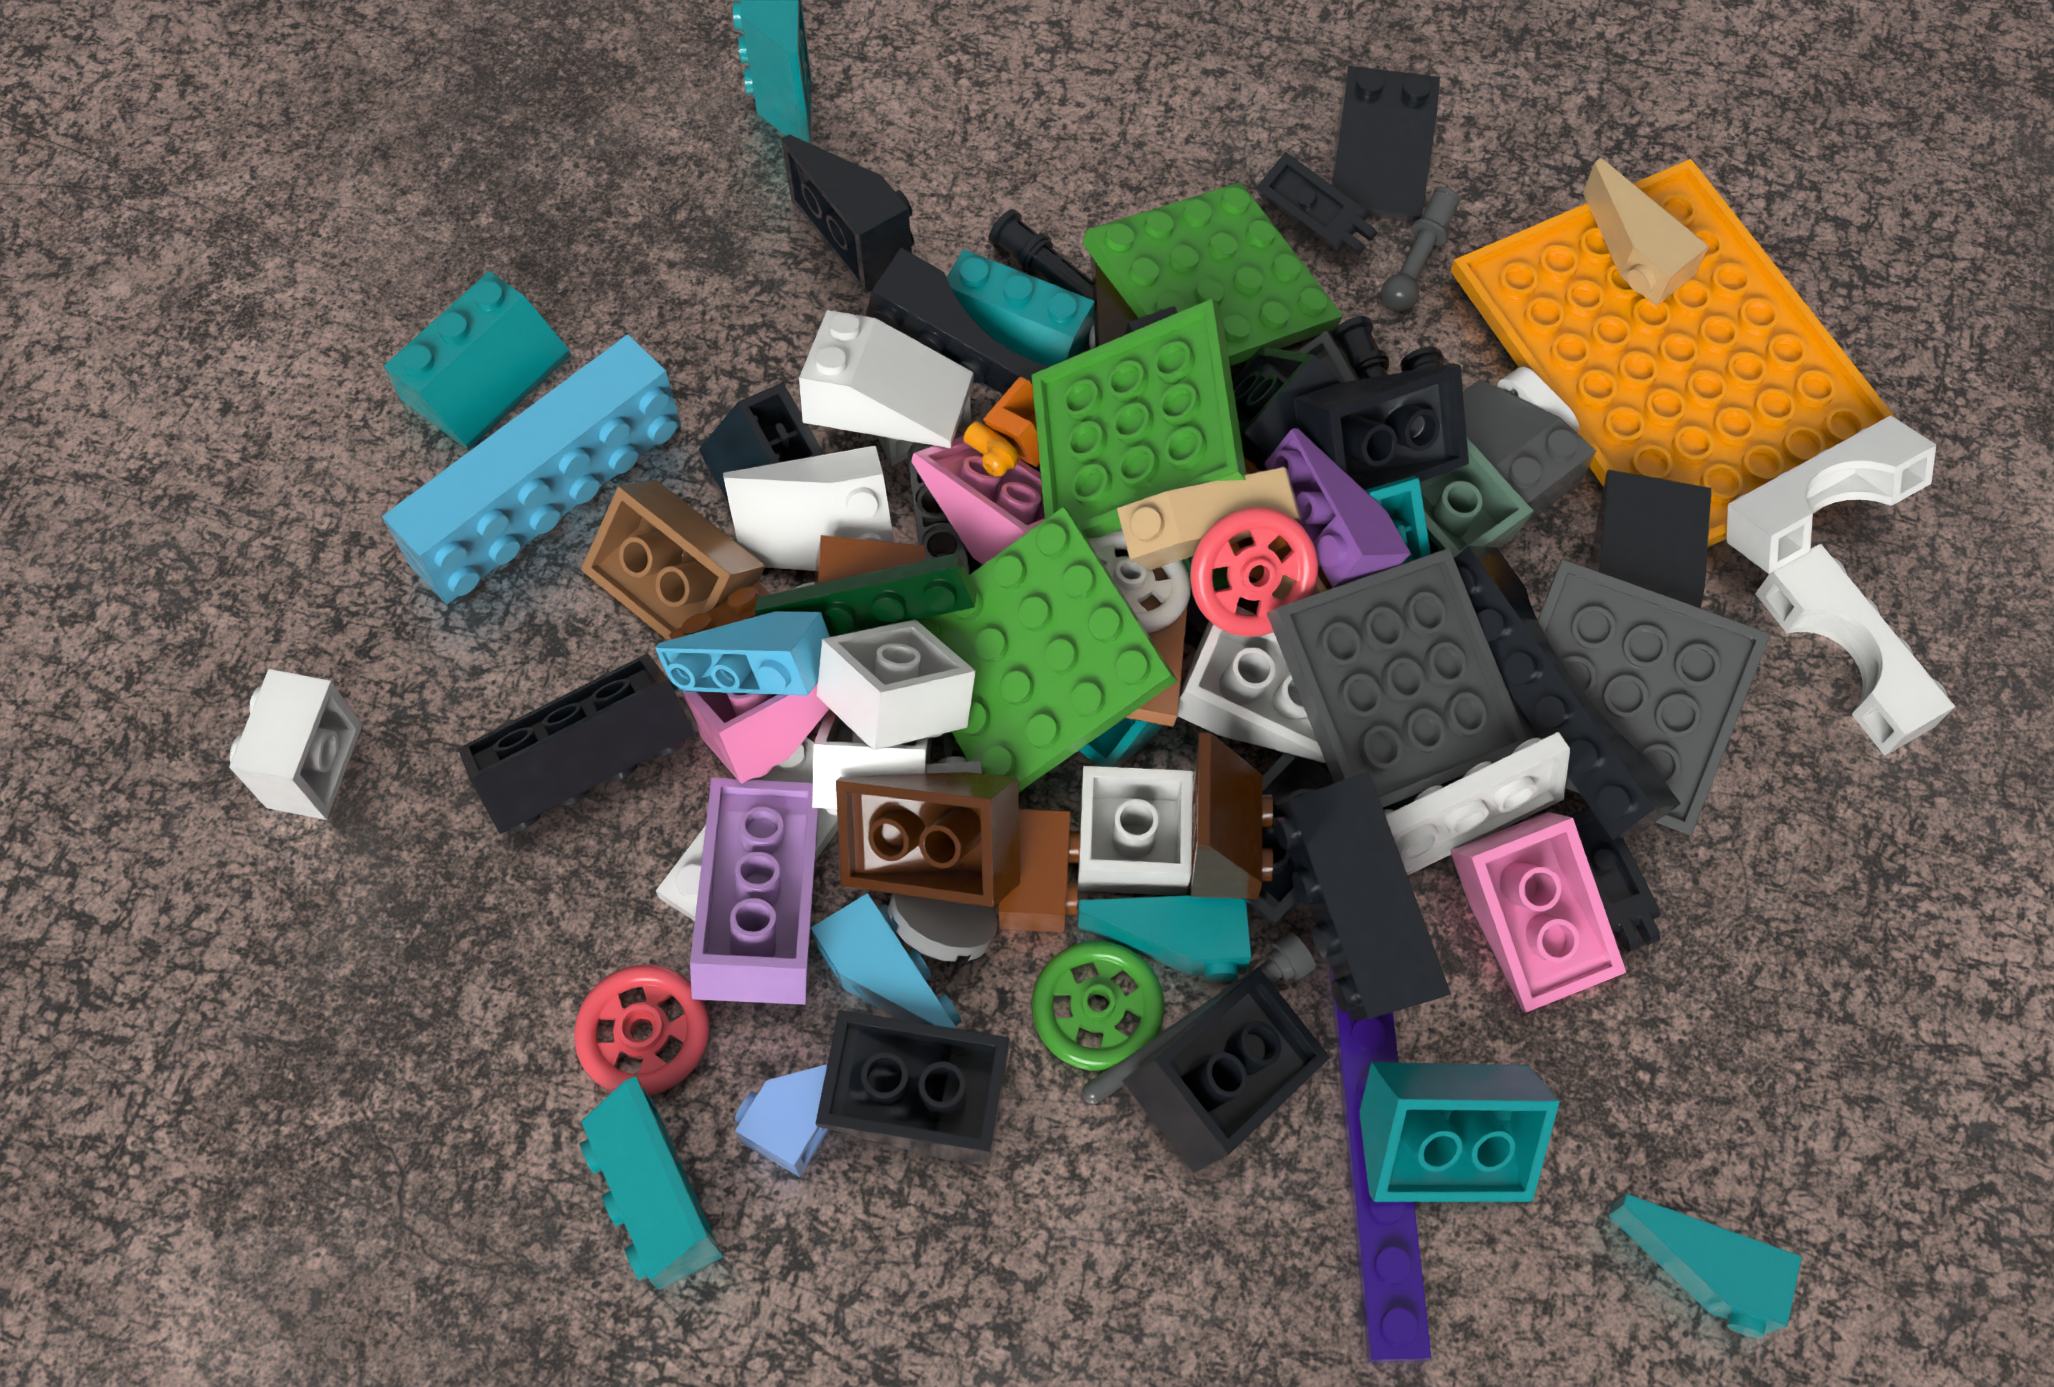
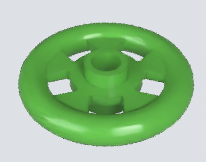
M1086 941L1062 950L1045 965L1034 985L1031 1009L1036 1030L1044 1044L1054 1055L1080 1069L1105 1071L1133 1054L1159 1034L1164 1019L1165 1001L1161 984L1155 972L1140 955L1117 943ZM1094 963L1099 976L1088 978L1077 984L1071 971L1081 965ZM1122 970L1138 986L1128 996H1125L1122 989L1111 980ZM1070 995L1072 1017L1056 1018L1054 1014V996ZM1101 995L1107 999L1109 1006L1104 1011H1094L1089 1007L1088 1000L1092 996ZM1127 1010L1141 1018L1136 1030L1130 1037L1115 1029L1122 1021ZM1083 1028L1089 1032L1102 1033L1103 1039L1100 1049L1089 1048L1076 1043L1079 1029Z

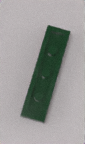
M955 553L757 597L754 611L757 616L775 611L821 612L830 637L975 608L976 591L960 554Z

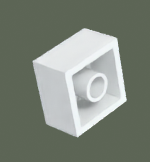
M915 619L822 639L817 697L875 751L927 737H939L943 733L967 728L976 670Z
M268 669L262 686L257 687L252 694L250 716L244 731L232 744L229 768L266 808L327 820L363 724L331 681Z
M1083 766L1078 891L1186 896L1191 878L1193 771Z

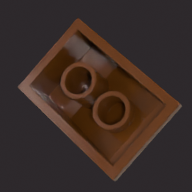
M1199 733L1192 791L1191 897L1259 899L1262 881H1272L1273 849L1272 847H1262V827H1272L1273 796L1272 794H1262V774L1212 733Z
M972 772L854 776L840 777L836 780L841 886L995 907L1020 884L1018 778Z

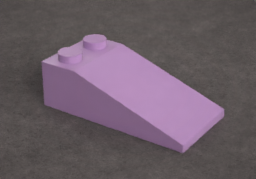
M711 777L690 958L692 999L806 1004L819 808H812L813 783L748 780L741 784L737 779Z

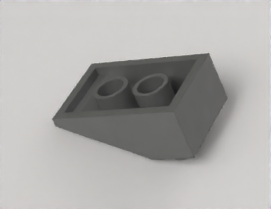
M1481 379L1463 391L1467 438L1533 510V513L1523 526L1581 483L1596 450L1561 417Z

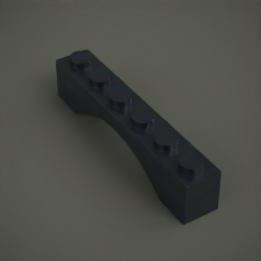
M902 247L871 291L866 316L882 321L974 372L973 382H982L1002 395L1008 391L1019 377L1029 380L1032 384V374L1050 367L1014 353L990 337L967 314L954 295L945 273Z
M1467 546L1454 558V561L1507 690L1542 739L1559 732L1570 748L1567 776L1611 839L1615 840L1640 834L1681 803L1651 761L1607 721L1567 672L1538 623L1530 604L1526 587L1497 547Z

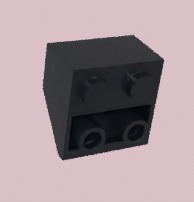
M783 382L737 402L699 448L700 455L728 506L729 501L723 473L825 455L808 424L803 423L802 414Z

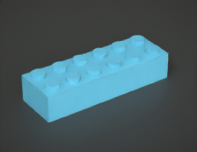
M628 334L381 516L410 567L447 605L458 596L471 592L477 586L479 580L498 565L510 562L518 554L519 550L536 536L553 529L559 519L575 506L591 500L599 488L617 474H623L630 470L638 458L656 444L659 445L668 441L676 429L681 426L666 370Z

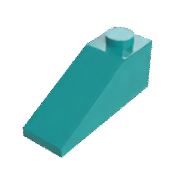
M1167 896L1079 900L1077 921L1078 928L1109 942L1125 946L1135 953L1189 976L1205 975V980L1209 982H1228L1237 979L1238 974H1246L1251 960L1247 907L1243 899Z
M1625 1194L1610 1205L1608 1216L1710 1314L1727 1319V1327L1745 1336L1764 1338L1765 1334L1788 1326L1802 1256L1629 1194Z

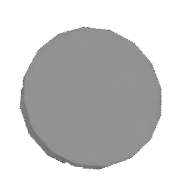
M893 893L887 910L890 921L894 917V920L897 922L898 928L896 932L904 942L920 953L941 961L956 962L958 956L971 955L969 960L979 958L990 948L998 926V918L994 907Z

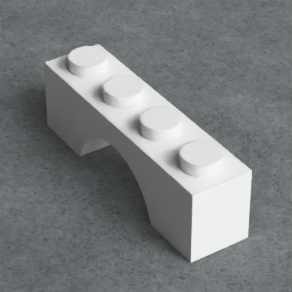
M1890 415L1729 503L1726 542L1770 574L1810 552L1813 514L1822 507L1845 500H1870L1892 506L1932 484L1937 444Z
M1822 544L1810 549V552L1770 573L1755 593L1786 633L1810 632L1823 635L1840 644L1853 657L1861 673L1863 689L1861 699L1851 715L1884 756L1933 729L1955 708L1954 704L1947 697L1944 687L1937 680L1931 678L1913 656V652L1907 642L1894 633L1880 616L1874 602L1861 593L1847 576L1841 562L1833 558Z

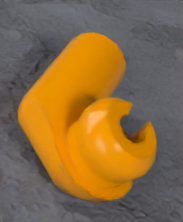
M979 421L973 422L967 428L963 441L983 454V467L989 474L1001 477L1007 470L1013 469L1017 465L1018 453L1002 435Z

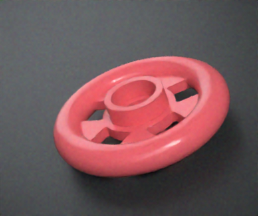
M1253 507L1241 509L1218 520L1200 540L1191 563V588L1200 611L1217 628L1238 636H1263L1274 632L1266 613L1277 607L1312 596L1317 582L1318 561L1311 538L1294 518L1284 512L1271 508ZM1249 530L1254 544L1240 549L1234 555L1228 541L1234 536ZM1278 536L1282 537L1292 549L1282 561L1273 551L1268 549V545ZM1262 565L1264 568L1263 577L1259 581L1251 583L1249 581L1251 569ZM1228 566L1227 578L1230 587L1215 591L1212 580L1213 569ZM1282 575H1286L1294 579V583L1288 595L1282 601L1272 596V593L1278 588ZM1242 597L1247 600H1259L1256 615L1236 613L1238 599Z
M645 964L626 967L601 980L584 999L578 1011L574 1028L576 1053L586 1073L601 1087L613 1092L625 1080L636 1075L650 1096L656 1095L682 1082L699 1063L706 1049L709 1037V1015L704 1000L692 999L691 982L680 973L657 965ZM643 987L646 1001L631 1004L624 1009L619 995L630 989ZM671 996L680 1003L684 1014L673 1022L669 1021L666 1013L659 1007L660 1004ZM599 1020H616L613 1028L614 1042H597ZM646 1023L653 1026V1031L647 1039L637 1040L634 1038V1031L639 1025ZM670 1037H674L683 1046L674 1059L667 1064L657 1057L656 1054L663 1050ZM622 1053L632 1058L643 1059L638 1074L626 1073L616 1068Z

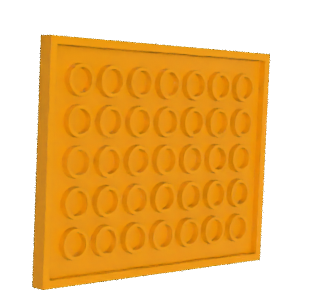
M1688 159L1633 183L1709 246L1695 276L1657 306L1642 294L1635 292L1629 283L1620 276L1587 203L1454 259L1450 271L1517 366L1529 368L1536 373L1575 414L1580 428L1577 433L1596 450L1589 467L1603 487L1607 470H1614L1712 488L1708 547L1727 539L1729 503L1735 501L1741 495L1747 494L1775 479L1783 472H1788L1812 459L1820 452L1830 449L1854 436L1862 429L1868 428L1890 415L1894 418L1896 417L1693 160Z

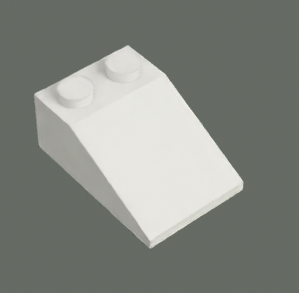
M827 310L799 377L803 423L951 448L973 383L974 372L876 318Z
M876 446L723 473L737 543L766 565L767 568L815 571L821 535L894 542L884 476Z
M1237 606L1236 613L1243 615H1256L1248 610H1245ZM1209 621L1180 687L1178 717L1219 736L1326 763L1274 632L1256 637L1238 636L1217 628Z
M829 709L824 715L814 742L812 808H824L829 814L837 816L836 780L840 777L926 774V764H930L932 738L927 737L874 751Z

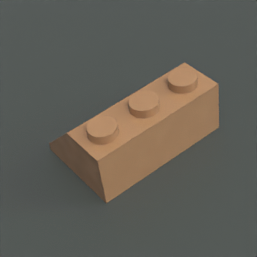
M650 480L618 486L580 570L666 640H671L669 634L681 628L683 623L690 617L710 611L727 601L734 591L757 583L766 565L659 481Z

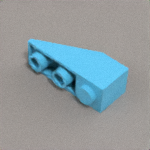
M775 611L658 643L655 649L674 691L808 696L818 683L822 639L829 638L830 635L821 612Z
M867 893L811 927L816 947L844 990L899 1020L957 1029L956 1025L962 1022L956 1008L947 995L943 993L936 997L925 981L932 977L918 951L913 948L906 952L896 937L898 935L896 932L898 924L894 917L890 921L886 904L877 908Z

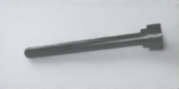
M1289 932L1271 944L1272 951L1266 954L1267 961L1155 1036L1133 1054L1086 1083L1082 1088V1097L1085 1102L1097 1104L1123 1087V1079L1258 968L1264 972L1272 984L1278 980L1285 983L1291 978L1295 981L1303 978L1316 969L1315 961L1308 948L1293 932Z

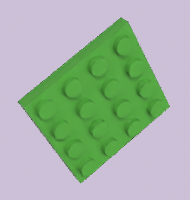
M1241 182L1087 229L1082 242L1138 318L1175 306L1179 313L1209 299H1213L1222 310L1230 366L1251 359L1261 347L1280 349L1320 335L1326 330L1327 332L1334 330L1343 317Z
M1209 299L1031 375L1045 520L1064 506L1073 515L1087 539L1100 538L1122 529L1117 512L1119 507L1169 490L1213 481L1246 480V468L1222 310L1213 299Z
M1064 506L969 575L976 591L975 608L917 620L976 670L967 728L951 731L969 762L981 761L982 774L1018 778V793L1178 681L1077 521Z

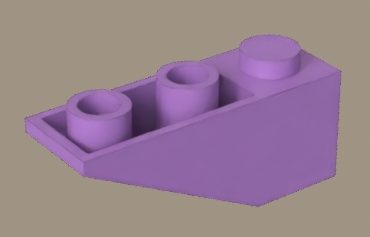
M1291 429L1267 459L1265 465L1268 470L1282 467L1288 470L1301 520L1297 522L1306 530L1316 550L1317 560L1332 588L1401 565L1411 553L1387 511L1299 429Z

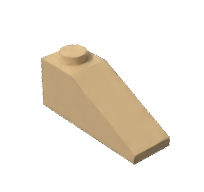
M1598 159L1593 165L1583 195L1620 276L1629 283L1635 292L1642 294L1657 306L1695 276L1709 246L1604 159Z
M1282 467L1245 475L1246 480L1213 481L1169 490L1117 508L1130 560L1148 570H1153L1192 557L1200 540L1212 525L1226 515L1241 509L1253 507L1271 508L1284 512L1296 521H1300L1301 517L1288 470ZM1249 530L1242 532L1228 542L1231 544L1249 538L1251 534Z

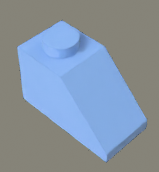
M827 1064L766 1080L758 1094L753 1091L750 1092L741 1103L735 1116V1122L739 1124L735 1132L741 1143L800 1177L829 1130L815 1124Z

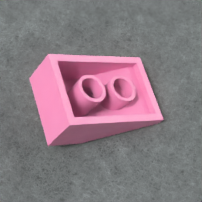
M964 436L955 438L951 448L932 446L913 453L912 464L971 556L982 565L1045 520L1041 473L1021 459H1018L1017 465L1013 469L1007 470L1003 476H992L983 467V454L967 445L963 441Z
M818 683L808 696L681 691L703 741L741 784L750 779L766 775L774 766L789 759L830 709L817 697Z
M1546 812L1450 850L1467 901L1522 1011L1527 1013L1626 973L1572 817Z

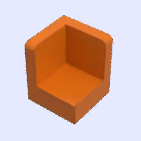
M1019 377L983 420L987 427L1002 435L1016 449L1019 459L1037 467L1040 461L1033 387L1029 380Z

